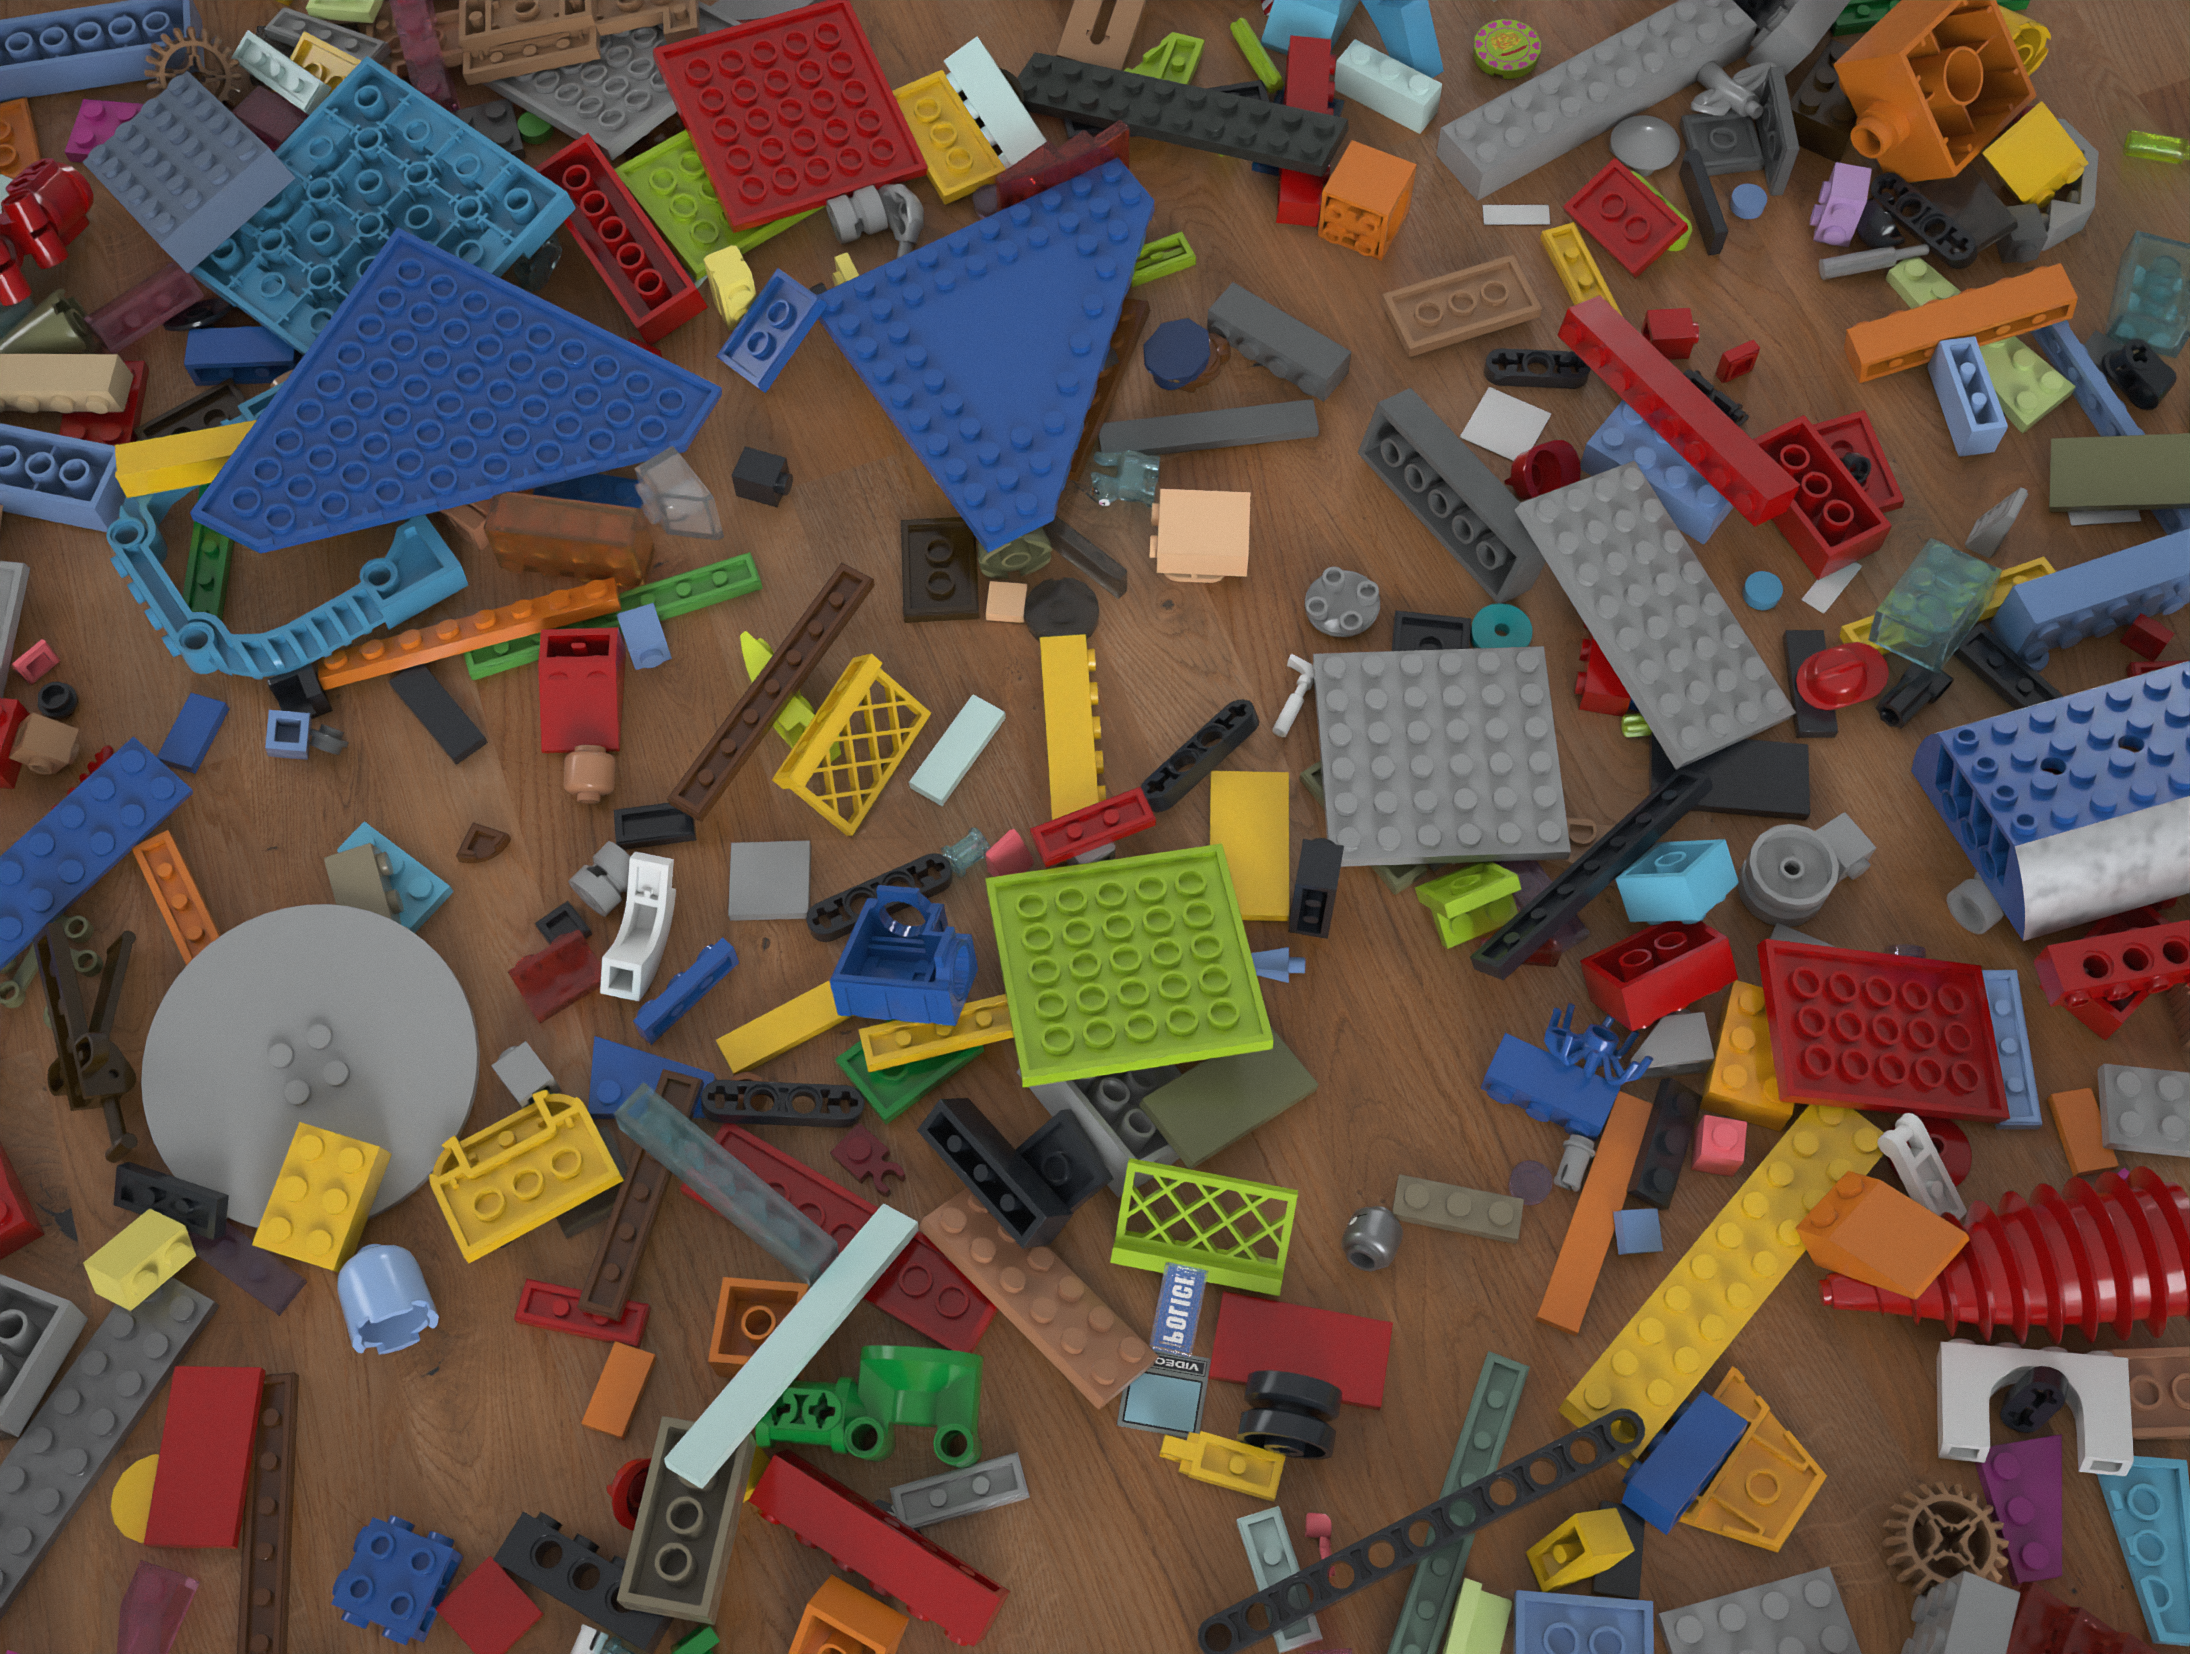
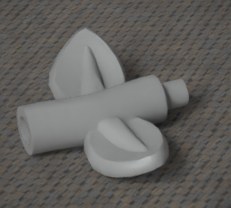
M1715 62L1706 63L1700 69L1697 79L1707 91L1700 93L1692 100L1691 110L1723 116L1729 109H1732L1743 117L1750 115L1753 119L1759 118L1763 113V107L1759 104L1758 96L1761 94L1768 69L1775 67V63L1766 62L1748 67L1736 73L1733 78L1729 77Z

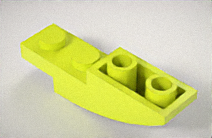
M744 631L740 635L741 647L752 684L774 652L762 638L756 640L747 631ZM800 689L773 724L777 733L792 749L815 716L810 703L801 696ZM834 742L829 749L831 762L841 755L839 742Z

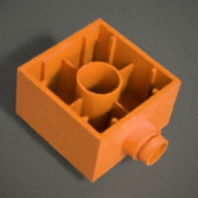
M1901 0L1833 64L1839 76L1840 88L1849 98L1858 117L1856 126L1851 131L1853 146L1863 156L1877 158L1883 173H1895L1907 182L1955 177L2037 96L1996 0Z

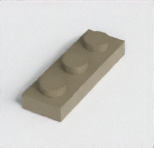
M1399 1174L1392 1213L1399 1221L1516 1244L1519 1239L1524 1199Z

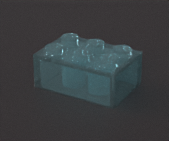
M2135 231L2120 258L2105 330L2107 337L2122 345L2131 339L2139 338L2147 342L2155 353L2177 358L2190 337L2189 243Z
M1930 538L1876 610L1868 640L1939 674L1991 603L2002 570Z

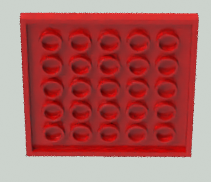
M826 0L653 48V58L733 233L826 206L827 200L841 195L852 198L854 191L870 185H874L876 190H879L886 184L895 185L927 175L928 166L849 0Z

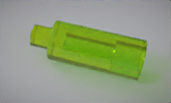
M2129 130L2123 146V155L2182 164L2184 159L2190 160V145H2188V139Z

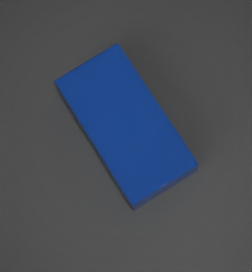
M190 693L157 758L167 766L196 774L230 708L225 702Z

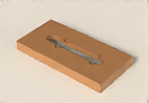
M1074 0L1056 57L1123 71L1147 0H1117L1105 33V38L1100 44H1093L1090 39L1104 0Z

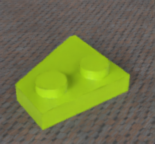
M1172 32L1161 41L1159 46L1150 49L1143 55V62L1133 70L1128 67L1124 71L1190 85L1203 54L1205 40Z

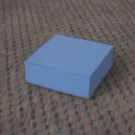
M1657 1208L1613 1212L1619 1255L1663 1251Z

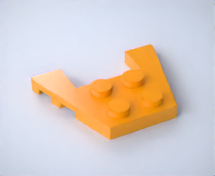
M1732 1366L1712 1397L1748 1422V1430L1702 1497L1698 1495L1678 1521L1778 1553L1824 1484L1827 1475L1789 1430L1786 1431L1770 1412L1768 1404L1760 1395L1757 1396L1744 1381L1745 1377L1742 1373Z

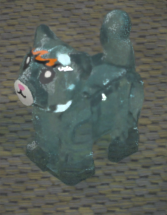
M1133 450L1110 453L1096 452L1093 458L1097 464L1117 467V477H1111L1098 472H1092L1090 475L1092 478L1090 491L1100 505L1109 506L1114 501L1122 499L1127 502H1143L1147 507L1152 508L1156 495V483H1158L1160 472V456H1147Z

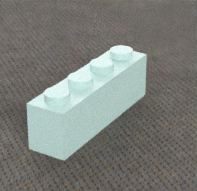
M978 36L944 60L951 71L946 75L948 81L957 93L961 90L964 91L968 99L963 104L974 120L980 116L985 124L980 130L991 146L999 145L1003 153L998 155L1009 173L1015 170L1024 180L1057 156Z

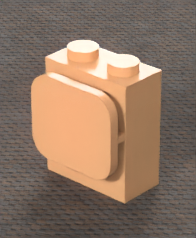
M1160 489V504L1152 503L1151 526H1158V536L1151 535L1150 558H1157V573H1164L1170 580L1178 582L1214 583L1220 581L1224 576L1247 577L1251 492Z

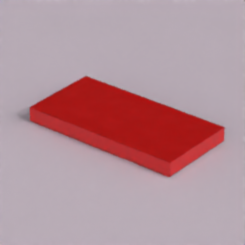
M1223 1291L1208 1379L1246 1386L1248 1374L1255 1371L1290 1372L1323 1380L1338 1387L1343 1392L1341 1404L1380 1411L1393 1322Z
M174 1367L144 1545L148 1547L238 1549L266 1373L263 1368Z

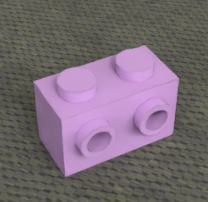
M1835 163L1829 181H1823L1818 199L1820 205L1815 204L1812 210L1810 225L1815 226L1813 241L1849 247L1867 202L1871 168Z

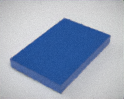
M777 268L716 357L766 393L828 303Z

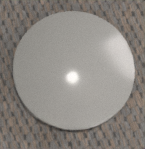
M1646 115L1632 116L1617 124L1611 134L1609 150L1612 154L1643 177L1649 176L1654 170L1664 168L1672 163L1677 157L1680 148L1679 137L1667 122Z
M1339 567L1327 568L1322 576L1311 584L1305 596V612L1309 621L1318 630L1330 636L1349 637L1357 635L1374 623L1380 611V596L1377 584L1357 572L1342 570Z

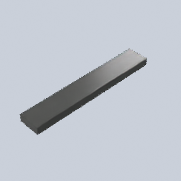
M1309 399L1103 423L1098 439L1102 461L1317 437L1319 435V426L1314 401Z

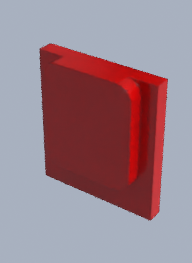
M489 1556L435 1608L475 1654H505L544 1615L504 1569L493 1560L492 1556Z

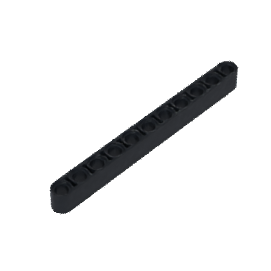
M1621 1408L1614 1410L1209 1617L1201 1624L1197 1637L1199 1647L1205 1654H1240L1623 1458L1636 1450L1645 1436V1425L1642 1418L1630 1409ZM1619 1420L1628 1422L1634 1429L1635 1439L1626 1444L1616 1441L1610 1431L1611 1424ZM1577 1441H1586L1591 1444L1595 1451L1594 1461L1588 1464H1580L1575 1461L1570 1452L1571 1445ZM1538 1461L1549 1463L1554 1468L1555 1480L1547 1485L1535 1482L1530 1474L1531 1465ZM1502 1481L1510 1484L1516 1494L1515 1500L1505 1506L1495 1503L1489 1493L1494 1483ZM1458 1502L1470 1504L1476 1514L1475 1520L1470 1525L1458 1526L1450 1519L1449 1510L1451 1506ZM1424 1522L1431 1525L1436 1535L1433 1543L1426 1547H1418L1413 1544L1409 1538V1530L1414 1524ZM1386 1543L1394 1550L1395 1559L1388 1567L1379 1568L1370 1562L1368 1557L1369 1551L1375 1544ZM1339 1563L1349 1565L1354 1571L1352 1584L1343 1589L1332 1586L1328 1579L1330 1569ZM1297 1584H1306L1313 1590V1601L1306 1609H1295L1289 1604V1591ZM1259 1604L1268 1606L1273 1614L1270 1626L1261 1631L1252 1629L1248 1622L1249 1611ZM1225 1625L1231 1631V1643L1224 1651H1213L1207 1641L1208 1633L1214 1626Z

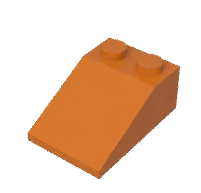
M1847 1171L1796 1227L1803 1244L1816 1266L1915 1300L1918 1299L1970 1240L1966 1232L1882 1180L1852 1171Z

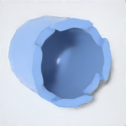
M371 1244L361 1248L341 1268L337 1280V1290L351 1344L358 1353H364L366 1348L377 1347L379 1355L402 1350L420 1341L418 1332L427 1326L432 1329L437 1326L439 1316L420 1266L410 1251L396 1245Z

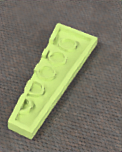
M1919 256L1903 259L1889 270L1885 279L1911 309L1923 306L1928 301L1934 299L1943 300L1961 293L1959 289ZM2015 336L1979 347L2002 411L2022 433L2026 432L2071 396L2076 387Z

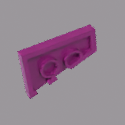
M2062 1434L1990 1446L1985 1463H1974L1987 1505L1994 1506L1991 1514L1992 1521L2004 1523L2003 1529L1997 1531L1996 1534L1998 1538H2004L2009 1541L2008 1547L2003 1549L2002 1553L2009 1560L2007 1569L2012 1585L2018 1586L2061 1577Z

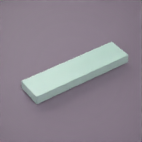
M250 31L246 32L231 59L239 61V66L308 115L326 99L332 89Z

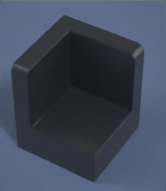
M311 663L267 680V684L277 699L281 711L310 713L311 719L333 711L327 694L323 690L318 680V675Z

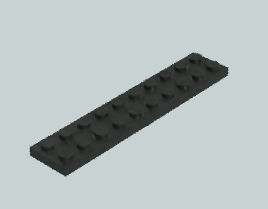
M1037 52L1033 53L1017 78L1023 88L1024 107L1028 112L1060 119L1065 117L1073 122L1320 177L1325 173L1349 130L1348 119Z

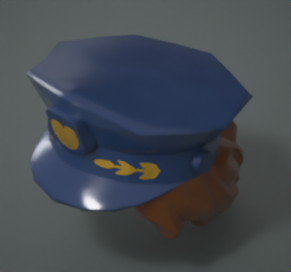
M1189 318L1161 323L1154 334L1143 344L1144 365L1148 372L1153 375L1154 382L1160 388L1166 390L1180 389L1195 393L1196 388L1208 385L1209 382L1216 379L1221 372V365L1226 364L1231 358L1230 343L1226 338L1216 333H1208V330Z

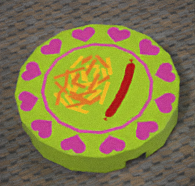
M1501 19L1489 22L1480 28L1474 38L1473 58L1477 66L1491 76H1494V73L1503 75V79L1525 76L1535 68L1540 57L1541 41L1537 33L1528 25L1517 20Z

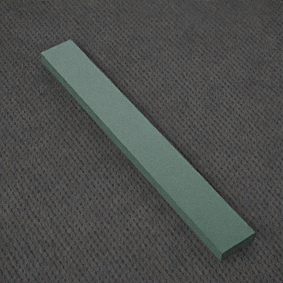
M1488 1351L1438 1500L1497 1470L1529 1372V1366ZM1466 1502L1455 1503L1449 1510L1450 1519L1458 1526L1470 1525L1475 1520V1511ZM1429 1525L1422 1547L1429 1546L1435 1539L1436 1535L1431 1525ZM1476 1533L1417 1562L1387 1654L1437 1653Z

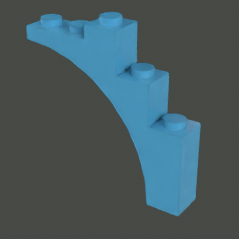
M1360 0L1377 27L1389 57L1430 78L1444 71L1428 0Z

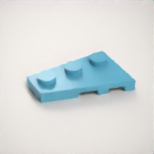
M364 821L337 851L340 853L371 843L382 852L388 854L393 867V874L389 875L392 890L397 889L404 907V911L399 913L401 925L415 933L453 893V890L447 883Z

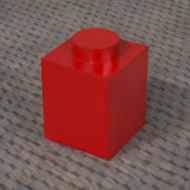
M1690 308L1647 310L1641 335L1668 360L1689 359L1693 345L1699 341L1698 322H1693Z

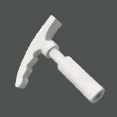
M1293 654L1290 655L1287 666L1295 669L1302 675H1300L1297 681L1298 687L1295 693L1290 694L1272 729L1273 733L1279 737H1286L1304 702L1303 696L1306 690H1310L1314 683L1313 665Z

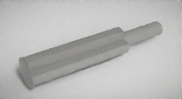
M1923 244L1897 250L1890 246L1820 259L1819 273L1821 279L1825 280L1896 266L1897 260L1927 255L1929 253V246Z

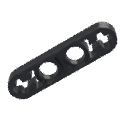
M1887 172L1874 179L1870 187L1872 197L1881 200L1884 211L1889 212L1895 222L1920 243L1927 244L1929 250L1951 268L1963 269L1973 264L1978 252L1975 239L1970 233L1899 175ZM1884 188L1889 190L1894 188L1895 194L1898 197L1897 201L1895 202L1894 197L1889 192L1882 194V190ZM1918 204L1921 206L1920 212L1915 216L1906 217L1902 215V211L1908 205ZM1934 224H1942L1946 227L1939 236L1930 237L1925 234L1926 230ZM1952 239L1953 244L1959 249L1966 247L1967 251L1963 254L1961 252L1954 253L1949 243Z
M1241 699L1226 705L1141 784V789L1153 812H1163L1173 807L1257 729L1260 721L1252 702ZM1222 739L1219 743H1217L1214 746L1205 747L1209 742L1213 740ZM1195 764L1189 770L1178 772L1185 765Z
M928 854L816 903L809 909L806 917L810 934L820 942H830L852 933L860 914L851 910V904L860 897L878 899L876 893L878 885L889 886L893 882L902 881L909 887L916 888L914 878L912 877L913 874H916L917 880H920L921 888H919L920 893L927 899L945 891L952 883L953 878L949 860L941 854ZM934 867L936 871H940L941 878L934 880L932 876H928V869ZM892 901L884 907L890 916L912 905L905 902ZM844 906L845 914L848 918L845 922H843L842 914L840 915L839 907ZM826 915L829 920L831 919L832 926L825 929L820 924L819 917Z
M716 1080L707 1084L701 1095V1111L707 1119L717 1123L847 1128L859 1122L865 1104L861 1092L848 1085ZM738 1094L744 1095L743 1110H737ZM716 1095H724V1100L726 1101L724 1108H715L714 1100ZM767 1095L772 1099L773 1107L765 1112L756 1111L750 1105V1100L754 1096ZM797 1097H809L815 1103V1108L809 1113H799L793 1108L792 1102ZM823 1098H828L827 1113H821ZM841 1100H849L848 1104L851 1107L849 1113H842V1109L839 1106Z

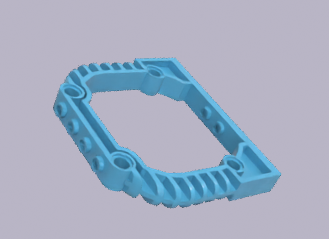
M284 382L238 405L237 407L241 415L230 421L228 419L221 421V426L257 420ZM200 485L131 498L126 497L123 507L120 504V519H117L109 526L106 534L107 540L116 556L110 558V561L122 579L128 575L133 582L127 584V587L137 603L140 605L146 601L150 608L145 610L144 613L154 629L158 631L164 628L167 635L161 639L173 658L181 654L188 667L193 672L199 674H209L219 669V671L233 676V673L253 677V679H263V677L291 672L321 657L326 658L332 655V651L343 645L345 647L350 645L352 640L363 634L368 635L373 632V628L382 623H385L387 628L391 629L469 585L460 562L424 514L403 519L405 524L397 527L395 538L385 558H376L363 565L359 576L361 582L355 587L284 626L261 634H231L224 623L215 615L206 612H192L161 566L167 557L168 547L158 527L171 506Z

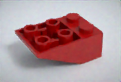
M618 627L541 629L538 670L542 753L575 752V747L579 745L602 746L606 748V752L620 751L626 648Z

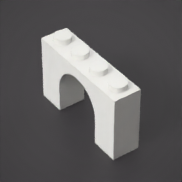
M1960 1338L1941 1342L1937 1355L1938 1458L1985 1463L1990 1449L1989 1399L1999 1389L2017 1383L2030 1369L2038 1366H2047L2059 1370L2068 1379L2069 1386L2065 1402L2070 1407L2076 1422L2078 1472L2127 1476L2134 1462L2128 1358L2114 1357V1354L2107 1351H2091L2087 1354L2068 1353L2066 1349L2061 1347H2044L2040 1350L2021 1349V1346L2006 1342L1998 1343L1994 1346L1975 1345V1342Z

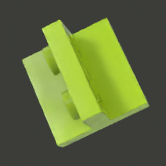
M1476 862L1415 887L1419 902L1431 909L1441 944L1447 949L1500 928L1518 914L1512 893L1521 890L1518 875L1493 862Z

